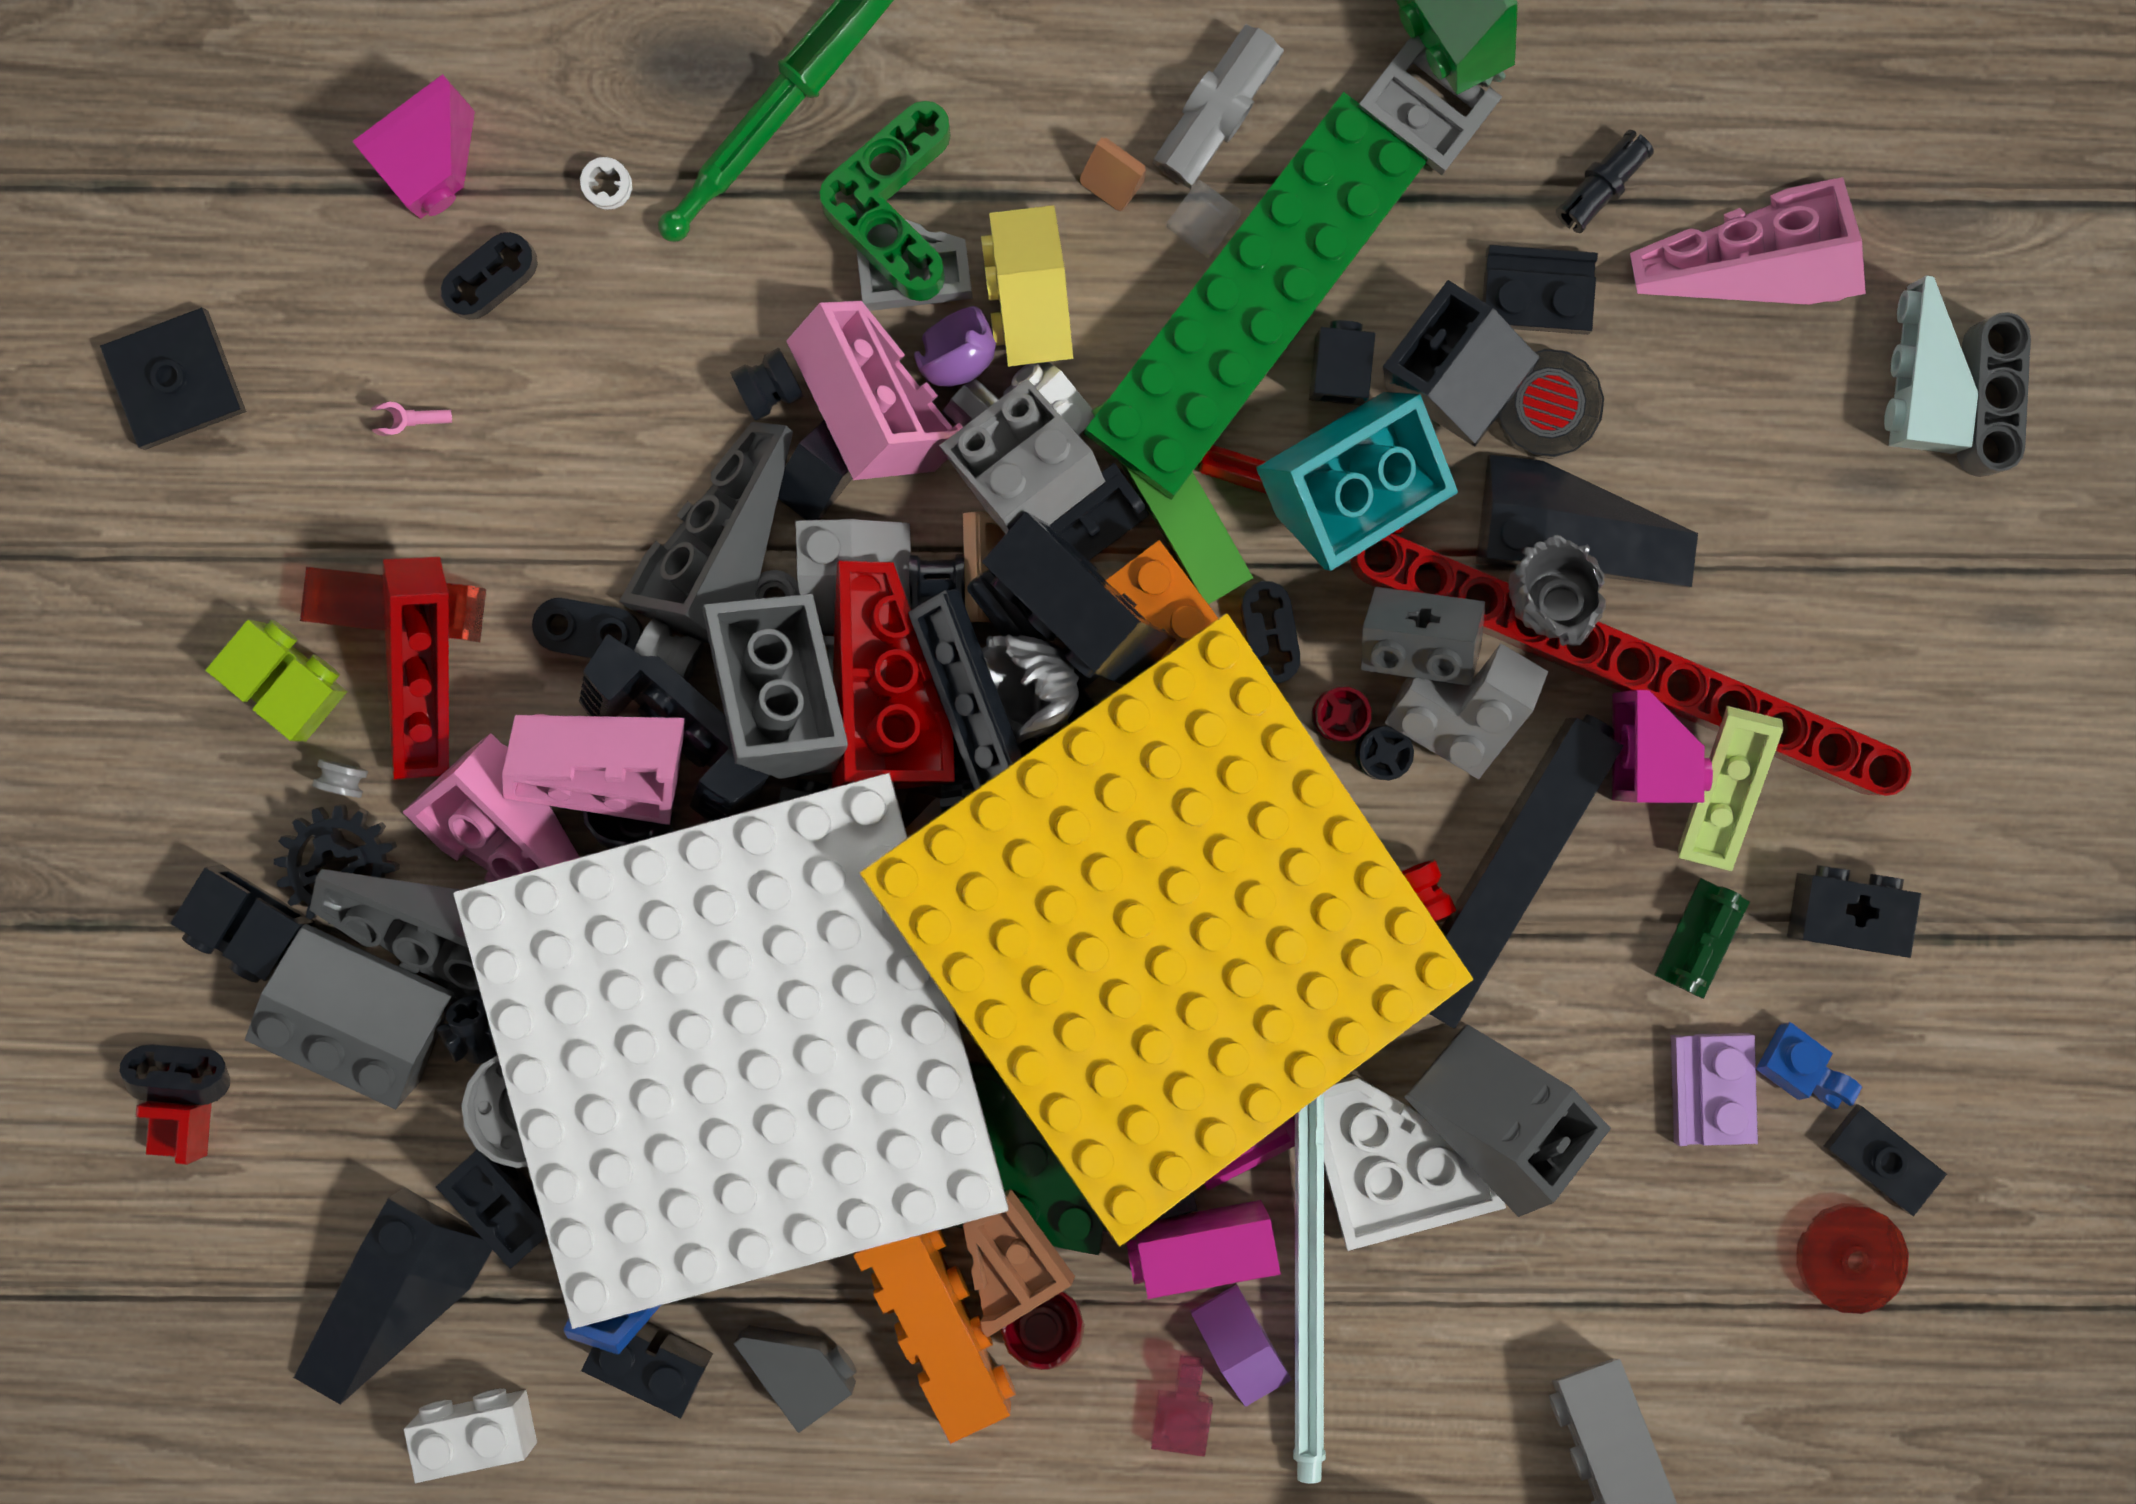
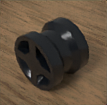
M1380 726L1369 729L1360 736L1355 746L1354 756L1357 766L1363 774L1372 779L1390 781L1400 778L1409 770L1413 763L1414 748L1409 737L1392 727Z

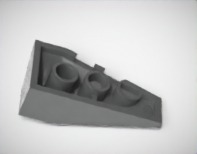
M751 422L712 470L711 481L713 485L706 494L694 505L687 501L678 512L677 516L683 520L681 525L664 546L655 541L645 553L619 602L650 619H656L670 626L671 629L685 636L689 635L702 642L709 643L702 610L704 604L755 599L793 431L785 425Z
M324 869L320 870L313 890L309 909L311 912L365 947L382 946L400 960L399 967L414 974L420 971L439 985L455 992L452 1004L468 996L482 998L453 892L461 891L460 889Z

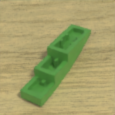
M1105 402L1091 410L1094 417ZM1120 462L1135 491L1151 513L1172 553L1177 556L1190 581L1208 605L1253 579L1250 570L1193 472L1171 500Z

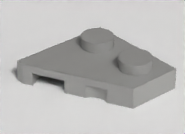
M852 205V209L856 212L857 220L859 221L863 213L856 205ZM906 220L938 252L943 262L945 276L943 288L936 296L925 301L910 300L901 294L857 250L862 302L869 311L973 299L965 239L942 231L936 233L929 232L921 224ZM876 225L868 232L867 240L873 246L887 247L897 239L898 232L890 225ZM906 249L901 258L909 266L910 281L917 276L921 277L924 281L930 278L929 265L923 269L917 268L908 259Z

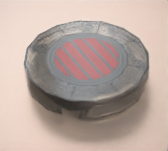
M1543 349L1535 352L1539 356L1538 364L1497 417L1496 422L1499 423L1500 429L1504 433L1503 436L1512 447L1530 457L1553 459L1573 453L1593 437L1602 420L1604 395L1599 378L1586 361L1568 351Z

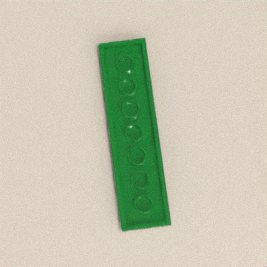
M1345 92L1341 94L1083 433L1171 500L1428 161L1358 107L1359 103Z

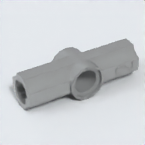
M1245 24L1213 73L1208 71L1203 76L1182 110L1184 113L1183 117L1174 130L1170 132L1153 159V164L1164 175L1177 184L1192 189L1224 141L1228 143L1250 112L1254 104L1253 97L1262 84L1266 82L1267 77L1277 66L1283 55L1284 49L1276 43L1273 37L1260 28H1254Z

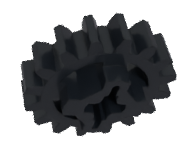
M339 804L334 807L332 818H329L326 810L323 807L312 810L313 824L302 817L292 822L294 829L298 833L297 837L291 835L280 837L278 842L289 849L288 855L275 858L274 865L287 868L288 875L282 877L276 883L278 887H293L295 893L287 902L290 906L303 901L309 904L306 910V918L311 920L318 916L309 910L313 895V889L309 884L316 881V877L319 874L316 869L326 865V862L333 859L334 856L336 858L358 856V860L349 863L348 867L341 870L344 873L361 875L365 865L373 863L371 877L385 878L386 873L399 870V863L387 861L386 853L397 847L396 842H381L379 836L383 833L386 825L381 822L368 827L365 824L368 811L364 809L359 810L352 818H348L346 805ZM338 828L355 833L366 844L358 846L344 839L342 831L338 830ZM314 836L312 842L315 850L308 864L302 866L304 849Z

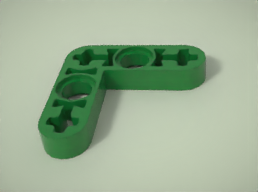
M930 101L916 102L906 108L827 176L821 184L819 192L823 213L828 221L901 294L915 301L929 300L936 296L943 288L945 276L942 258L887 200L936 159L949 145L951 133L948 114L943 107ZM921 122L924 126L928 127L935 123L936 134L931 137L923 132L917 136L916 124ZM910 143H912L914 155H910L906 148ZM891 153L900 159L901 164L896 172L884 176L875 173L871 169L872 160L879 154ZM841 191L844 195L848 196L854 192L856 206L863 213L859 221L857 220L856 212L847 203L842 202L837 205L836 193ZM886 224L892 226L898 232L897 239L887 247L873 246L867 240V235L876 225ZM906 249L908 259L917 268L923 269L929 265L930 278L924 281L921 277L917 276L910 281L909 266L901 258Z

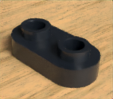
M553 598L545 601L538 607L532 620L533 634L541 646L553 652L585 658L593 657L605 639L604 632L610 625L616 624L621 628L622 638L620 642L633 651L643 633L640 621L629 611L566 598ZM557 615H564L568 621V628L561 635H555L550 626L552 619Z

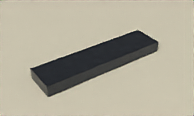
M959 589L945 590L909 611L908 615L974 790H976L1019 760L1022 755Z

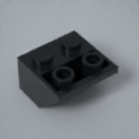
M1447 280L1383 365V373L1387 391L1421 394L1428 415L1432 420L1476 447L1538 364L1539 356L1493 307L1450 280Z

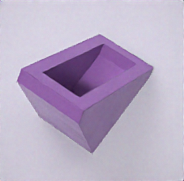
M1237 1284L1190 1311L1221 1373L1245 1407L1292 1380Z

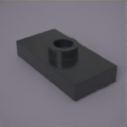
M1858 1104L1855 1105L1824 1144L1827 1150L1912 1216H1915L1947 1175V1173L1867 1109Z

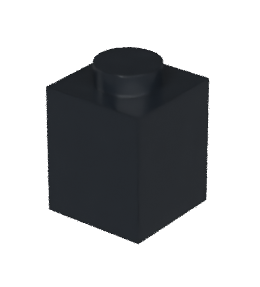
M1346 320L1330 321V328L1321 327L1315 336L1309 400L1363 405L1369 399L1376 333L1362 331L1363 324Z

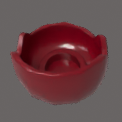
M1062 1291L1002 1328L1000 1333L1008 1353L1022 1365L1031 1369L1049 1370L1067 1363L1080 1348L1085 1323L1077 1302L1066 1291Z

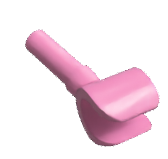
M396 402L381 403L371 408V410L386 409L393 415L394 422L390 429H372L375 434L380 436L398 434L406 426H416L417 424L452 423L451 409L405 410Z

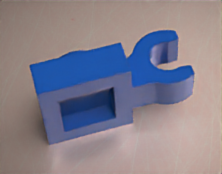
M1791 1022L1778 1026L1756 1067V1070L1797 1100L1810 1098L1811 1094L1814 1093L1824 1104L1833 1109H1838L1842 1101L1849 1106L1854 1105L1862 1089V1086L1850 1076L1827 1068L1826 1066L1833 1053Z

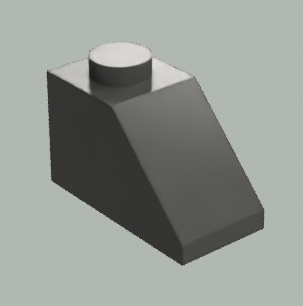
M749 1325L740 1331L734 1342L738 1351L798 1433L853 1393L856 1383L853 1375L857 1373L855 1365L842 1347L838 1345L833 1349L825 1337Z

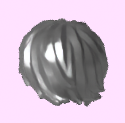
M1554 535L1553 538L1549 537L1545 542H1537L1534 548H1524L1522 553L1526 556L1517 565L1516 570L1510 574L1509 598L1512 601V606L1515 608V616L1522 620L1526 627L1534 629L1536 634L1546 635L1548 638H1559L1562 646L1568 643L1572 646L1581 645L1589 636L1595 624L1602 618V613L1605 610L1606 600L1598 592L1605 584V575L1599 568L1597 560L1593 556L1588 555L1590 546H1577L1570 540Z
M1011 635L988 636L986 639L987 646L981 650L1011 729H1013L1017 744L1019 745L1026 739L1041 737L1058 730L1072 715L1079 694L1076 685L1079 677L1074 673L1073 665L1065 657L1066 653L1055 644L1023 635L1019 637H1012Z

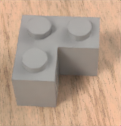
M1500 643L1475 678H1473L1471 686L1407 677L1401 685L1385 724L1479 779L1534 711L1548 671Z

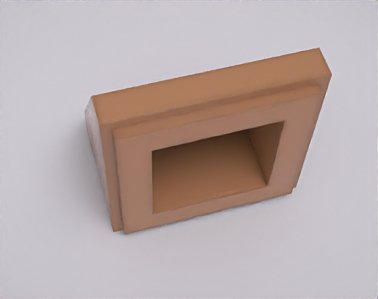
M1101 137L1080 176V183L1115 210L1122 211L1144 183L1146 169L1145 165L1109 139Z

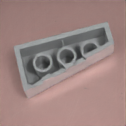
M1611 1359L1552 1381L1556 1393L1549 1395V1400L1560 1427L1568 1425L1575 1443V1447L1569 1449L1570 1455L1581 1481L1587 1479L1595 1499L1590 1504H1677L1620 1359Z

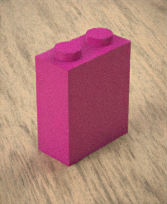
M1262 1200L1153 1221L1136 1234L1137 1239L1126 1242L1134 1285L1145 1283L1148 1299L1281 1274L1271 1219Z

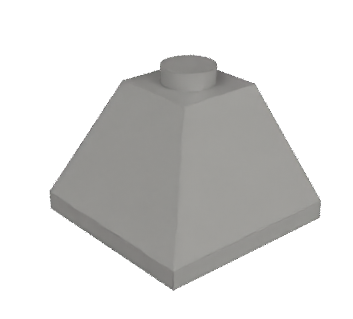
M854 519L796 521L799 595L813 594L822 634H834L838 561L894 562L908 604L912 610L909 588L910 523Z

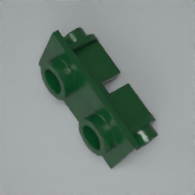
M1700 878L1654 976L1704 999L1750 901L1742 898L1741 894L1723 886L1719 887Z

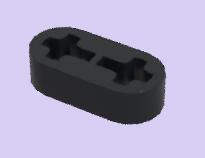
M512 232L500 233L488 240L446 275L441 285V297L445 305L459 317L468 320L479 319L487 315L531 279L538 265L537 254L534 248L519 234ZM508 247L513 252L519 251L522 248L523 252L517 257L521 263L519 269L513 271L508 266H505L494 275L491 273L503 263L504 259L500 252L504 248ZM485 277L488 279L476 289L475 293L479 300L475 304L470 305L465 300L459 303L456 302L462 295L458 288L462 282L466 281L471 286H474Z
M1261 581L1253 584L1244 593L1240 607L1245 639L1259 661L1260 657L1269 653L1267 636L1275 635L1279 652L1289 653L1290 662L1282 665V674L1274 675L1273 669L1270 666H1264L1273 682L1279 684L1291 679L1297 673L1301 654L1291 600L1287 591L1273 581ZM1260 591H1267L1269 599H1278L1280 602V608L1272 612L1274 629L1266 630L1262 614L1252 613L1251 604L1259 600Z
M154 1044L141 1045L129 1051L120 1062L119 1072L128 1093L135 1099L143 1101L206 1105L218 1101L226 1094L230 1087V1076L223 1057L210 1049ZM151 1066L157 1067L158 1071H150L145 1079H139L138 1074H146ZM204 1071L212 1072V1075L204 1076L201 1083H194L193 1079L201 1078Z

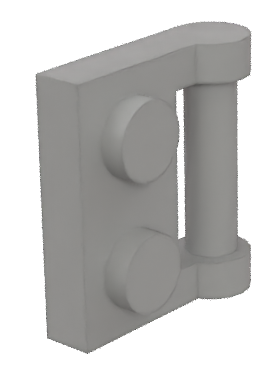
M1418 36L1414 39L1410 37L1359 103L1358 107L1428 160L1426 164L1440 175H1443L1502 99V96L1491 87L1485 91L1478 84L1456 95L1446 78L1438 80L1433 74L1426 59V47ZM1415 64L1472 108L1467 117H1464L1406 71L1409 67Z

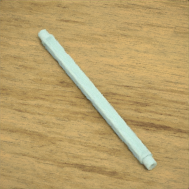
M1324 1093L1295 1114V1449L1293 1450V1459L1297 1461V1480L1308 1484L1318 1483L1322 1480V1462L1326 1459V1452L1324 1450Z

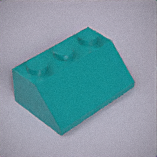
M1383 392L1256 467L1276 517L1325 570L1329 571L1458 493L1421 394Z

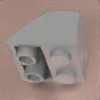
M1025 379L939 445L986 512L1005 534L1026 511L1050 525L1105 482L1092 450L1028 379Z

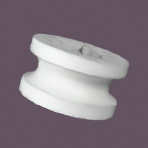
M599 157L590 161L584 167L580 177L581 189L585 197L596 207L605 210L616 209L624 205L630 198L633 189L632 179L628 171L617 160L609 157ZM601 171H604L608 176L614 175L617 172L620 176L621 181L614 182L619 190L611 197L604 191L597 195L593 192L592 186L599 185L594 177Z

